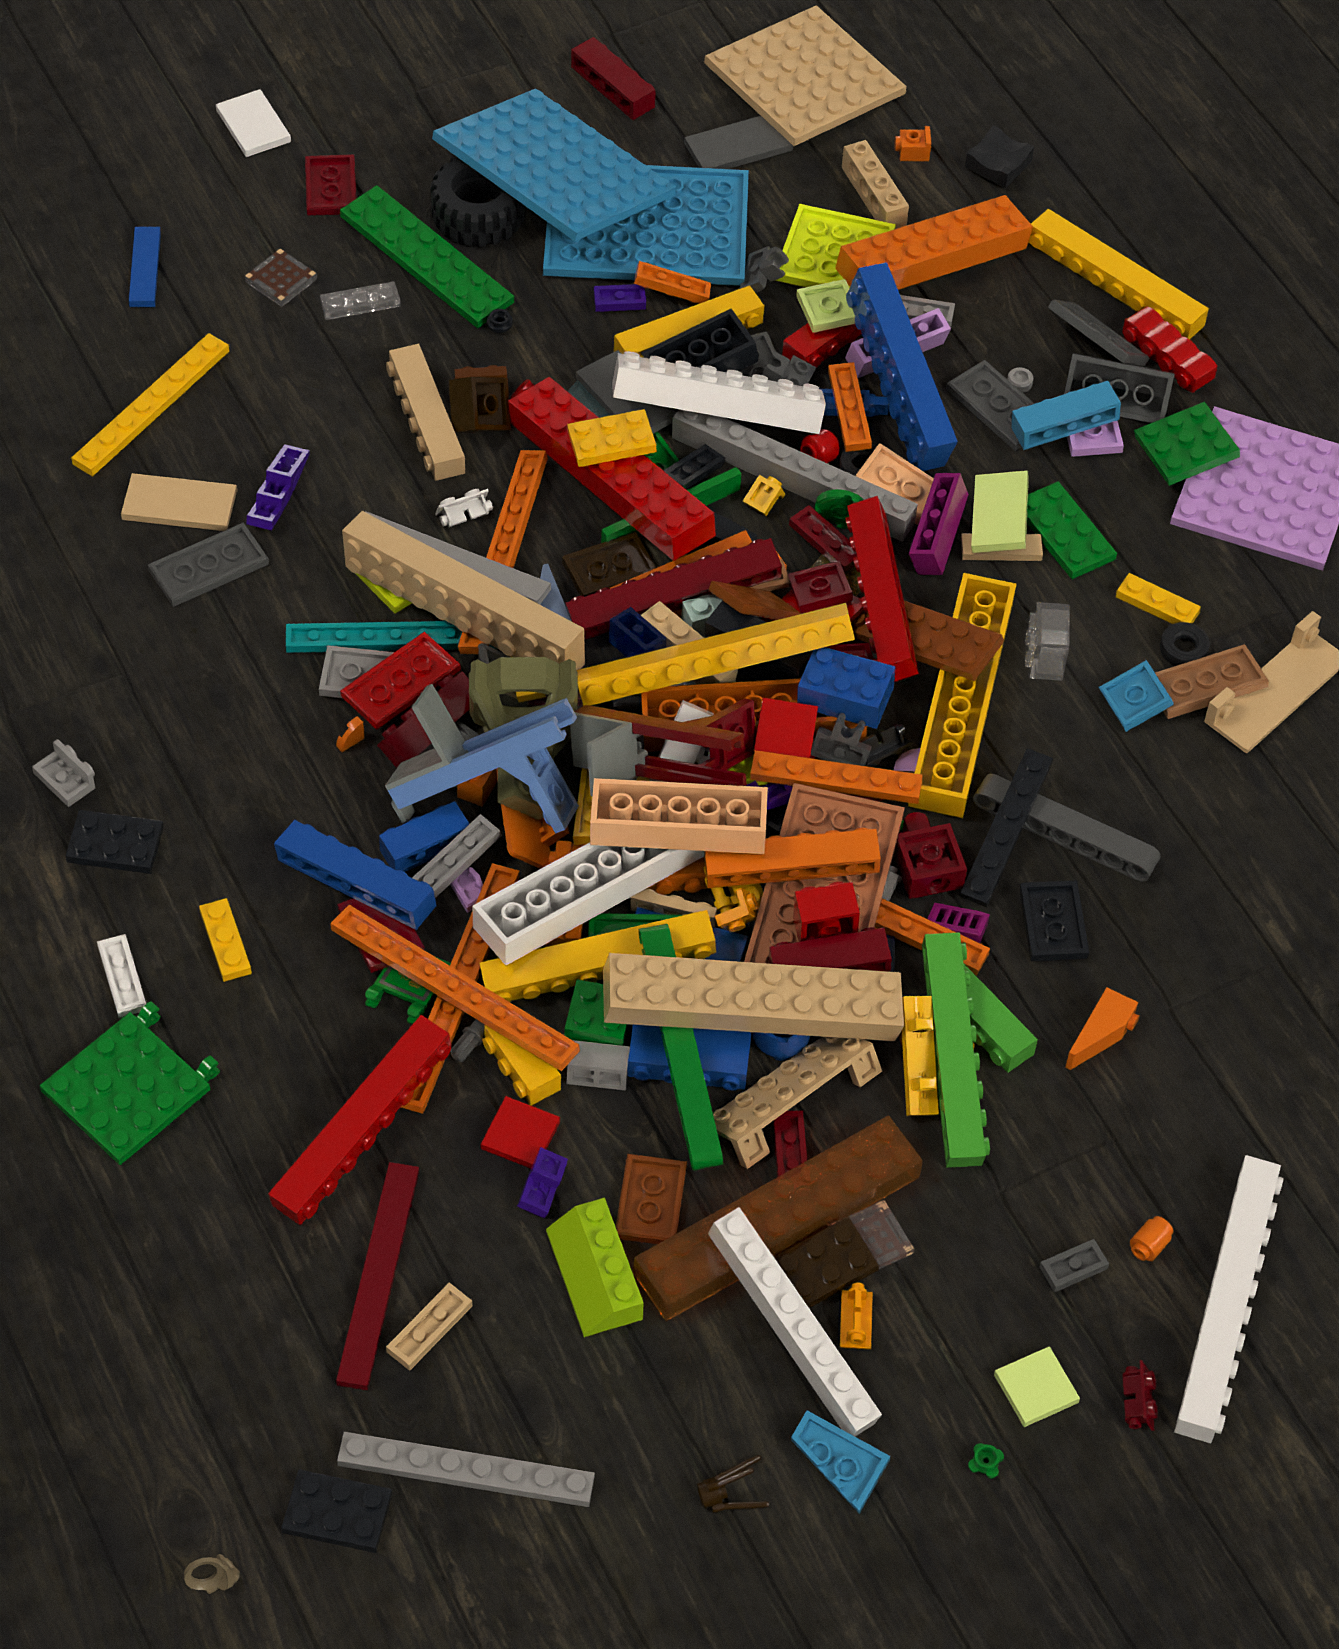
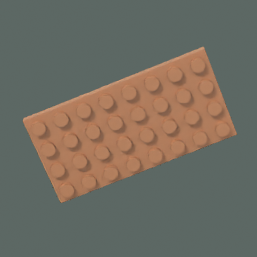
M794 783L779 836L790 837L800 833H810L811 835L823 834L831 830L845 832L853 831L857 828L876 829L881 857L880 872L766 883L744 962L769 964V947L780 942H799L793 919L795 891H800L804 887L812 886L818 888L829 886L834 882H853L860 911L858 932L868 927H875L905 807Z

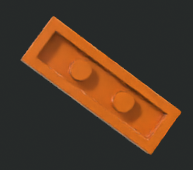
M642 261L638 262L634 284L663 292L669 296L683 298L692 303L700 304L709 300L711 282Z

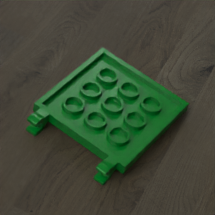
M151 1001L143 1006L137 1017L129 1012L39 1085L41 1092L119 1165L123 1164L210 1091L208 1081L220 1073V1070L216 1067L219 1063L211 1055L206 1057L199 1065V1068L194 1071L148 1029L161 1018L157 1013L159 1008Z

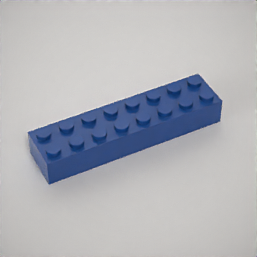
M886 262L858 268L846 294V301L854 312L855 325L858 330H861L863 335L864 348L870 353L872 358L873 371L879 376L881 392L887 397L889 402L890 415L896 420L898 425L899 438L901 441H904L907 448L908 461L922 471L943 467L958 441L889 266Z

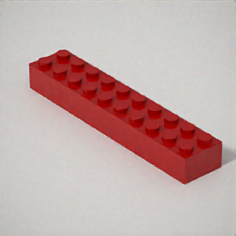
M548 377L508 400L510 421L514 427L540 449L546 450L547 455L673 561L716 536L714 512L645 455L578 467L568 434L567 424L599 417L552 378Z

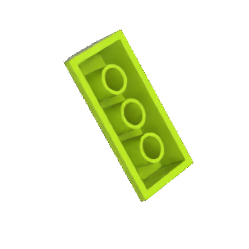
M605 1198L575 1206L546 1228V1233L584 1337L643 1320L644 1303Z

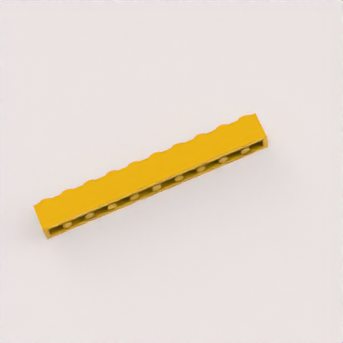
M843 603L577 670L578 688L583 706H591L855 640L847 605Z

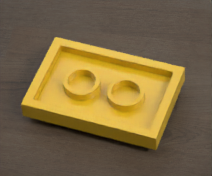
M645 409L567 424L568 434L578 467L657 452L656 442Z

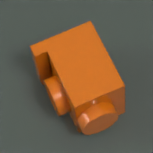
M925 126L924 130H900V135L895 136V151H899L900 161H929L931 150L930 126Z

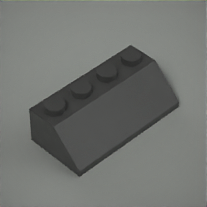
M1073 353L1064 394L1089 387L1093 384L1109 381L1121 402L1120 417L1153 423L1165 418L1175 373Z

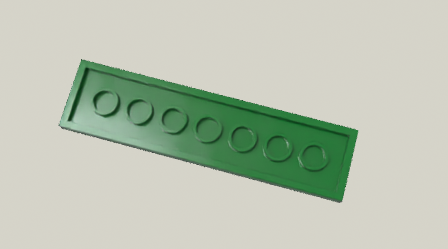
M376 185L340 209V217L477 329L487 322V318L493 310H505L514 303L513 294L379 186Z

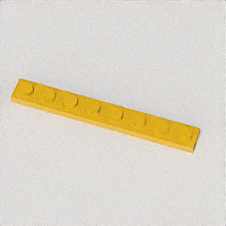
M208 333L72 456V464L93 477L229 352V345Z

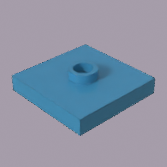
M1147 660L1099 687L1100 692L1126 732L1174 705L1171 697Z

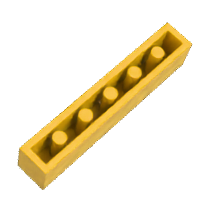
M749 285L614 335V352L618 350L621 354H624V352L630 351L638 353L639 357H642L641 352L731 308L746 329L753 328L763 323L764 304Z

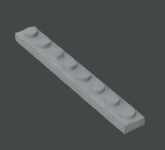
M344 1432L337 1459L338 1466L584 1507H589L595 1478L594 1472Z

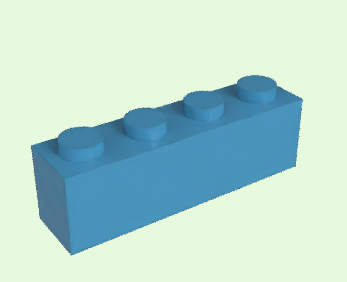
M1105 381L1055 398L1045 399L1036 404L1020 407L1012 411L1011 428L1023 450L1119 420L1121 402L1109 381Z

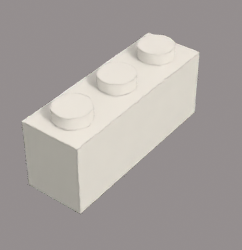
M682 700L674 721L685 722L713 716L714 713ZM665 739L658 757L694 764V762L699 763L706 748ZM650 779V781L665 782V781Z

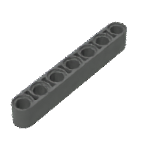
M987 774L973 796L974 803L979 808L996 815L1011 781L995 774ZM1038 794L1023 827L1030 832L1138 881H1147L1161 858L1159 851L1155 847Z

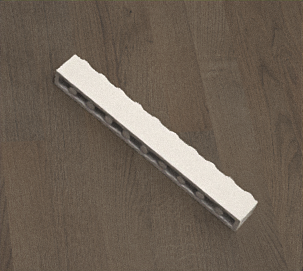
M1245 1155L1174 1433L1211 1443L1214 1434H1221L1226 1416L1221 1415L1220 1412L1222 1405L1228 1406L1232 1388L1227 1387L1229 1378H1235L1239 1361L1234 1360L1235 1351L1241 1352L1246 1334L1240 1333L1242 1324L1248 1325L1252 1307L1247 1306L1248 1298L1254 1299L1258 1286V1281L1253 1280L1255 1271L1259 1273L1261 1271L1265 1255L1260 1254L1261 1245L1267 1246L1271 1229L1266 1228L1267 1220L1273 1221L1277 1203L1272 1202L1274 1194H1280L1284 1179L1278 1177L1281 1167L1279 1164Z

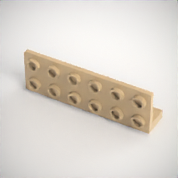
M1313 611L1295 626L1291 643L1261 668L1269 680L1267 688L1234 698L1235 692L1226 687L1209 702L1204 722L1243 752L1248 753L1339 671V650L1318 635L1321 617Z
M820 1037L812 1044L805 1046L799 1054L783 1062L773 1072L759 1079L756 1084L745 1092L738 1094L735 1099L724 1107L714 1111L713 1116L717 1133L732 1142L740 1165L748 1169L770 1153L762 1128L844 1069L848 1068L853 1084L859 1087L881 1073L882 1069L873 1044L859 1038Z

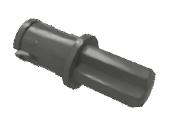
M476 1019L470 1027L463 1029V1035L451 1048L450 1055L455 1061L463 1062L477 1045L483 1043L485 1024Z

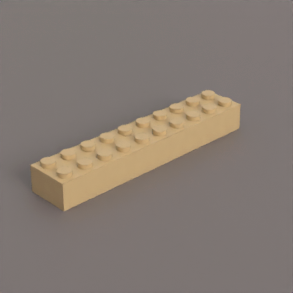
M361 511L342 530L345 564L351 572L362 575L373 584L388 589L394 595L412 602L418 608L427 610L440 620H445L456 626L459 630L468 632L479 638L483 643L490 644L501 650L507 656L547 657L559 664L571 659L576 662V672L585 665L583 627L364 511Z
M609 953L603 968L604 1023L896 1041L904 1027L901 973L619 953Z

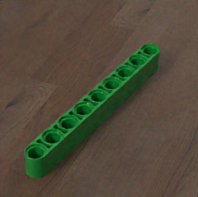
M668 924L638 929L640 945L643 944V955L676 957ZM659 1026L692 1170L723 1165L721 1146L693 1028Z

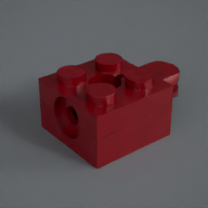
M921 812L908 814L904 819L903 833L898 834L893 855L909 899L963 888L967 867L951 824L931 827L926 814Z

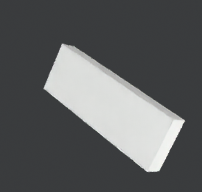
M126 934L97 941L118 1017H124L129 1012L132 1014L139 1013L143 1006L146 1005Z

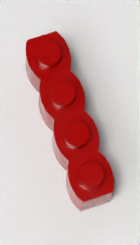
M1146 306L1125 319L1122 331L1125 339L1140 347L1143 353L1159 364L1162 371L1175 373L1174 377L1179 386L1193 393L1215 379L1218 366L1214 360L1206 353L1199 351L1191 340L1182 336L1172 324L1164 321L1153 308Z

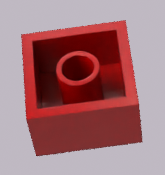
M834 882L829 886L818 888L809 886L802 888L800 891H795L793 919L799 942L809 937L825 938L839 932H846L848 934L858 932L860 911L853 882Z

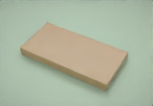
M132 473L121 517L122 520L225 531L229 526L237 486Z

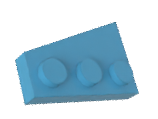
M809 1411L805 1412L791 1437V1441L860 1514L890 1461V1456Z

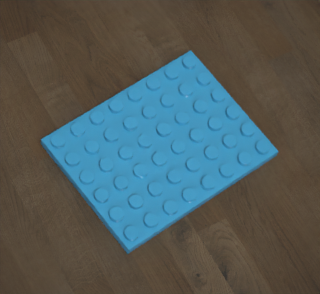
M537 89L518 95L436 129L433 132L432 139L573 241L584 238L675 196L677 188L666 178L658 175L647 165L638 161L630 153L618 147L613 141L598 133L594 128L588 126L577 116L568 112L560 104L554 102Z
M647 165L651 170L666 178L677 187L675 196L577 241H573L547 222L543 276L635 280L638 262L642 261L711 282V284L740 286L745 280L749 170Z

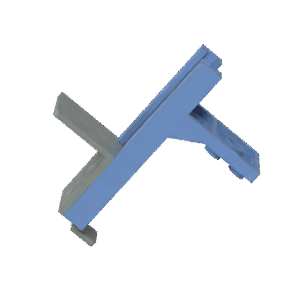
M433 684L426 686L413 704L412 709L432 742L434 749L401 762L385 785L393 799L391 805L403 824L408 822L414 814L413 803L500 767L529 786L532 799L540 805L545 822L553 828L555 834L565 830L579 805L546 747L563 741L567 733L565 730L561 731L560 729L573 724L577 719L567 698L465 741ZM527 756L535 760L532 765Z

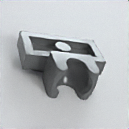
M769 246L750 253L745 267V280L741 283L740 289L750 285L754 292H760L765 289L767 279L772 282L782 278L785 272L779 268L788 263L787 255L780 248H770Z
M773 352L762 375L766 376L770 381L778 382L779 379H786L792 381L793 385L803 386L809 383L816 367L794 355L790 360L777 352Z
M840 713L833 731L819 727L811 749L812 756L825 761L865 766L872 746L859 742L865 727L863 720L859 721L858 725L851 729L845 725L846 715Z

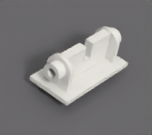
M474 489L465 493V497L456 500L455 497L447 498L440 502L435 514L436 516L443 514V516H440L443 527H452L466 522L465 511H468L471 520L487 515L489 511L493 510L491 501L485 500L489 491L488 489L483 491Z

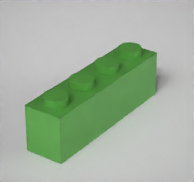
M964 964V970H969L970 987H966L967 997H972L973 1015L969 1016L970 1024L976 1027V1044L982 1046L990 1054L992 1061L996 1065L1002 1066L1009 1073L1034 1055L1038 1039Z

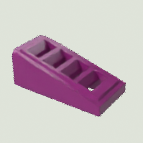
M934 903L928 920L956 933L960 932L961 935L980 943L988 926L990 914ZM938 914L944 915L941 922H936ZM949 918L954 919L953 924H947ZM960 921L965 923L964 926H958Z

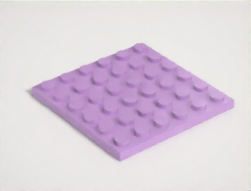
M1214 406L1213 414L1240 449V457L1187 478L1170 524L1323 571L1339 526V444Z

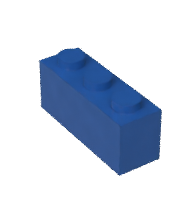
M455 801L447 805H441L430 813L414 817L409 822L396 828H389L379 835L380 852L391 868L406 872L432 860L469 825V822Z

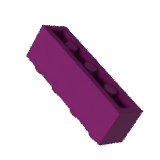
M961 473L935 474L909 552L918 575H943L969 495Z

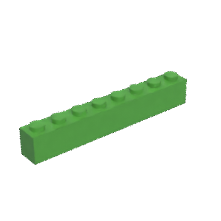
M960 932L925 934L922 942L927 996H932L936 1078L946 1168L982 1166L986 1155L990 1154L988 1137L983 1136V1127H986L985 1109H980L979 1099L983 1098L982 1081H977L976 1071L980 1069L979 1054L974 1053L973 1043H976L977 1035L976 1027L970 1024L969 1016L973 1015L972 997H967L966 987H970L969 970H964L963 960L967 959L966 943H961Z

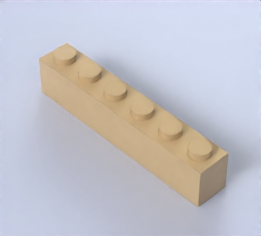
M415 344L389 350L390 361L386 362L389 377H394L395 379L393 383L396 395H401L402 410L404 414H409V427L412 433L417 434V447L419 452H424L425 454L424 464L427 472H432L435 481L465 474L464 453L420 345Z

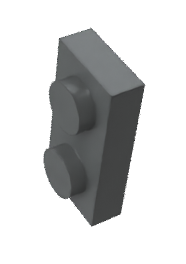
M1092 1239L1042 1261L1039 1268L1053 1291L1057 1292L1107 1270L1109 1262L1095 1239Z

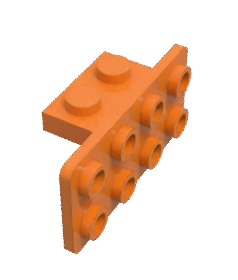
M496 768L497 780H498V768ZM501 804L509 854L540 869L549 865V846L569 834L568 826L565 830L555 834L553 828L545 822L544 818L537 820Z

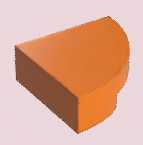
M358 716L348 722L347 726L349 728L342 737L338 736L336 747L341 752L365 739L363 721Z

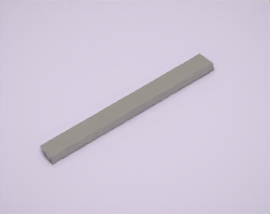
M365 511L371 516L539 605L551 591L550 582Z

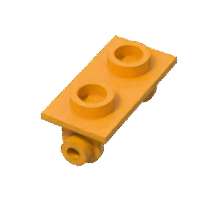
M854 1283L849 1290H842L840 1348L871 1350L873 1292H867L862 1283Z

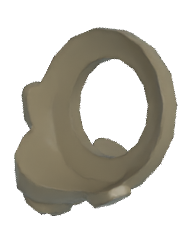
M218 1554L216 1558H200L190 1563L184 1571V1580L191 1589L206 1590L208 1594L217 1591L218 1588L225 1591L232 1587L240 1578V1571L233 1565L232 1561L225 1558L222 1554ZM203 1564H210L216 1567L215 1573L205 1579H196L191 1575L196 1567Z

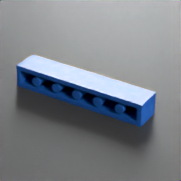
M294 820L274 843L278 861L415 930L419 928L437 906L433 888L424 881L419 882L409 877L404 871L395 870L385 865L380 859H373L363 854L355 847H348L340 843L335 837L331 835L326 836L318 832L309 824L304 825Z

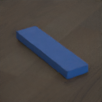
M135 227L129 292L130 307H155L161 238L160 227Z

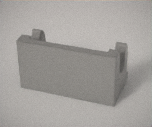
M573 1040L579 1044L580 1052L567 1065V1084L626 1090L629 1046Z

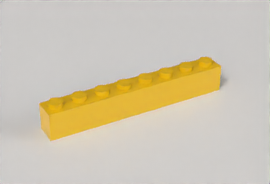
M1047 209L1031 223L1033 228L1028 243L1124 302L1135 311H1140L1146 306L1153 308L1164 321L1172 324L1182 336L1189 340L1205 326L1209 308L1050 209Z
M704 910L536 949L508 965H505L500 958L480 962L485 988L511 1002L521 998L533 999L540 994L551 991L563 992L569 987L575 986L577 979L596 983L599 980H603V968L609 953L643 955V944L640 945L638 929L661 924H668L676 957L705 959L711 954L716 953V941L708 911Z

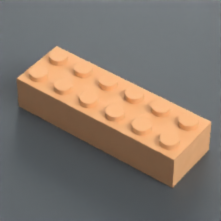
M594 778L590 845L764 854L768 787Z

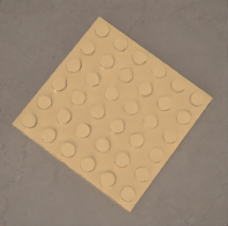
M817 5L707 54L704 61L712 71L793 146L904 95L907 87Z

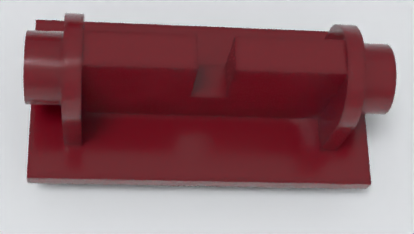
M1140 1360V1369L1135 1366H1128L1122 1374L1125 1397L1136 1396V1399L1124 1400L1125 1422L1129 1424L1131 1429L1141 1428V1424L1147 1423L1151 1431H1154V1419L1158 1418V1408L1155 1399L1152 1400V1390L1156 1389V1379L1154 1372L1149 1371L1143 1360Z

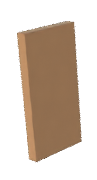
M1245 644L1155 672L1174 705L1163 711L1167 719L1208 707L1209 702L1226 687L1235 692L1234 698L1267 688L1269 685V680Z

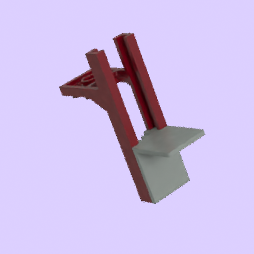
M744 698L713 716L685 722L585 705L574 711L577 719L573 724H570L573 766L589 770L590 795L592 797L594 778L629 780L634 776L675 783L747 786L745 773L729 771L727 769L754 755L756 742L754 700ZM645 735L709 747L710 759L697 765L649 756L647 750L641 749V742L637 741L636 738Z

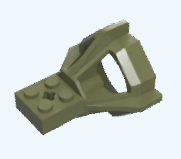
M500 657L488 664L480 660L471 662V672L469 673L470 715L474 723L483 727L484 732H488L567 698L573 711L577 710L578 675L576 672V662L571 659L560 664L547 657ZM511 692H537L547 694L548 697L546 704L542 706L511 707L502 705L499 695ZM570 725L560 729L561 731L565 730L567 733L563 741L546 747L553 761L558 752L571 739ZM527 756L532 765L535 760ZM499 767L498 803L537 820L544 818L540 805L530 795L529 786Z

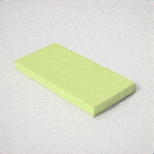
M1028 471L975 475L972 553L1026 549Z

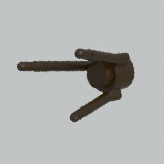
M755 1455L712 1478L697 1483V1490L703 1508L711 1506L713 1513L729 1509L769 1507L768 1501H722V1499L728 1498L725 1485L752 1474L754 1468L749 1466L760 1461L761 1456Z

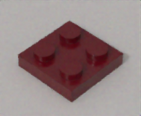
M840 560L788 574L791 589L802 614L854 601Z

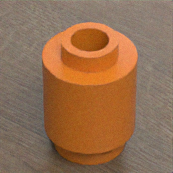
M1159 1216L1148 1219L1130 1240L1133 1255L1142 1261H1153L1172 1239L1171 1235L1174 1230L1171 1224Z

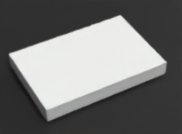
M260 89L216 104V111L246 157L291 142L290 134Z

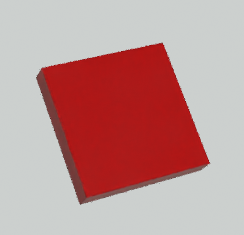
M763 698L754 753L756 750L810 758L818 706Z
M505 1096L481 1143V1149L531 1168L540 1147L547 1149L560 1124V1117Z

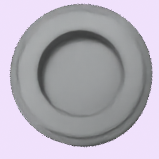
M1014 368L1008 373L1007 380L1023 393L1031 389L1033 374L1025 368Z

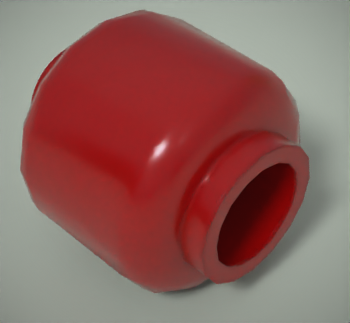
M820 429V434L811 433L804 437L800 452L829 463L839 455V440L831 431Z

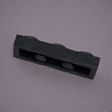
M704 444L665 469L664 472L687 490L722 467L726 457L707 444Z

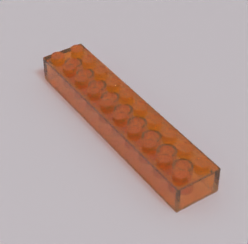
M888 1115L634 1257L633 1274L667 1322L739 1281L708 1235L715 1221L740 1207L774 1257L840 1220L857 1214L920 1177L923 1160Z

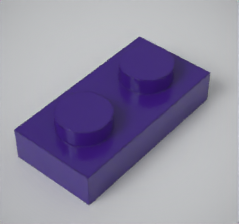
M637 284L594 286L595 312L646 310L645 288Z

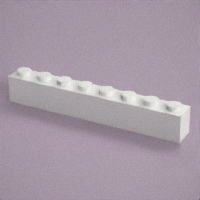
M740 1207L715 1221L708 1235L839 1427L856 1437L874 1425L881 1417V1412Z

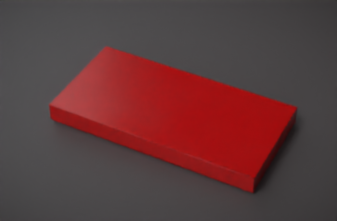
M423 632L340 690V694L347 703L377 730L414 704L426 686L433 684L436 688L439 686L438 683L450 673L455 675L459 672L461 664L426 632Z

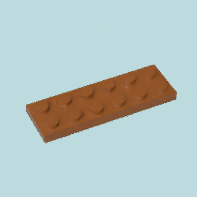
M904 600L917 661L975 681L1004 643L1002 634ZM864 610L851 622L854 638L870 643L869 638H872L873 634L868 631L865 618L869 617V614Z

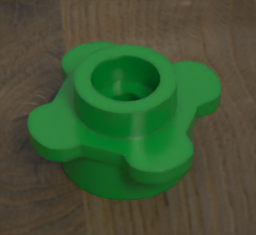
M976 1444L973 1449L974 1457L968 1463L970 1471L974 1473L979 1471L986 1474L988 1478L997 1477L999 1462H1002L1004 1459L1003 1452L992 1445ZM983 1459H988L989 1462L984 1463Z

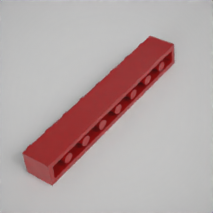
M877 495L848 505L849 517L845 519L850 533H853L849 540L854 553H857V556L853 557L854 564L858 573H861L857 580L861 592L865 594L864 597H861L865 612L869 614L865 621L869 633L873 634V637L869 638L871 649L874 654H877V658L873 660L895 666V681L917 675L919 672L887 516Z
M420 1015L268 1193L272 1206L299 1225L306 1218L310 1219L313 1217L321 1200L334 1192L338 1185V1180L344 1173H349L355 1167L359 1155L364 1150L367 1151L372 1147L376 1140V1135L383 1127L387 1128L393 1122L397 1110L402 1105L405 1106L410 1102L414 1095V1090L420 1083L423 1084L430 1078L435 1065L448 1057L452 1047L449 1033L423 1015Z

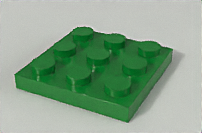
M1205 402L1134 430L1136 440L1169 486L1240 457V449Z

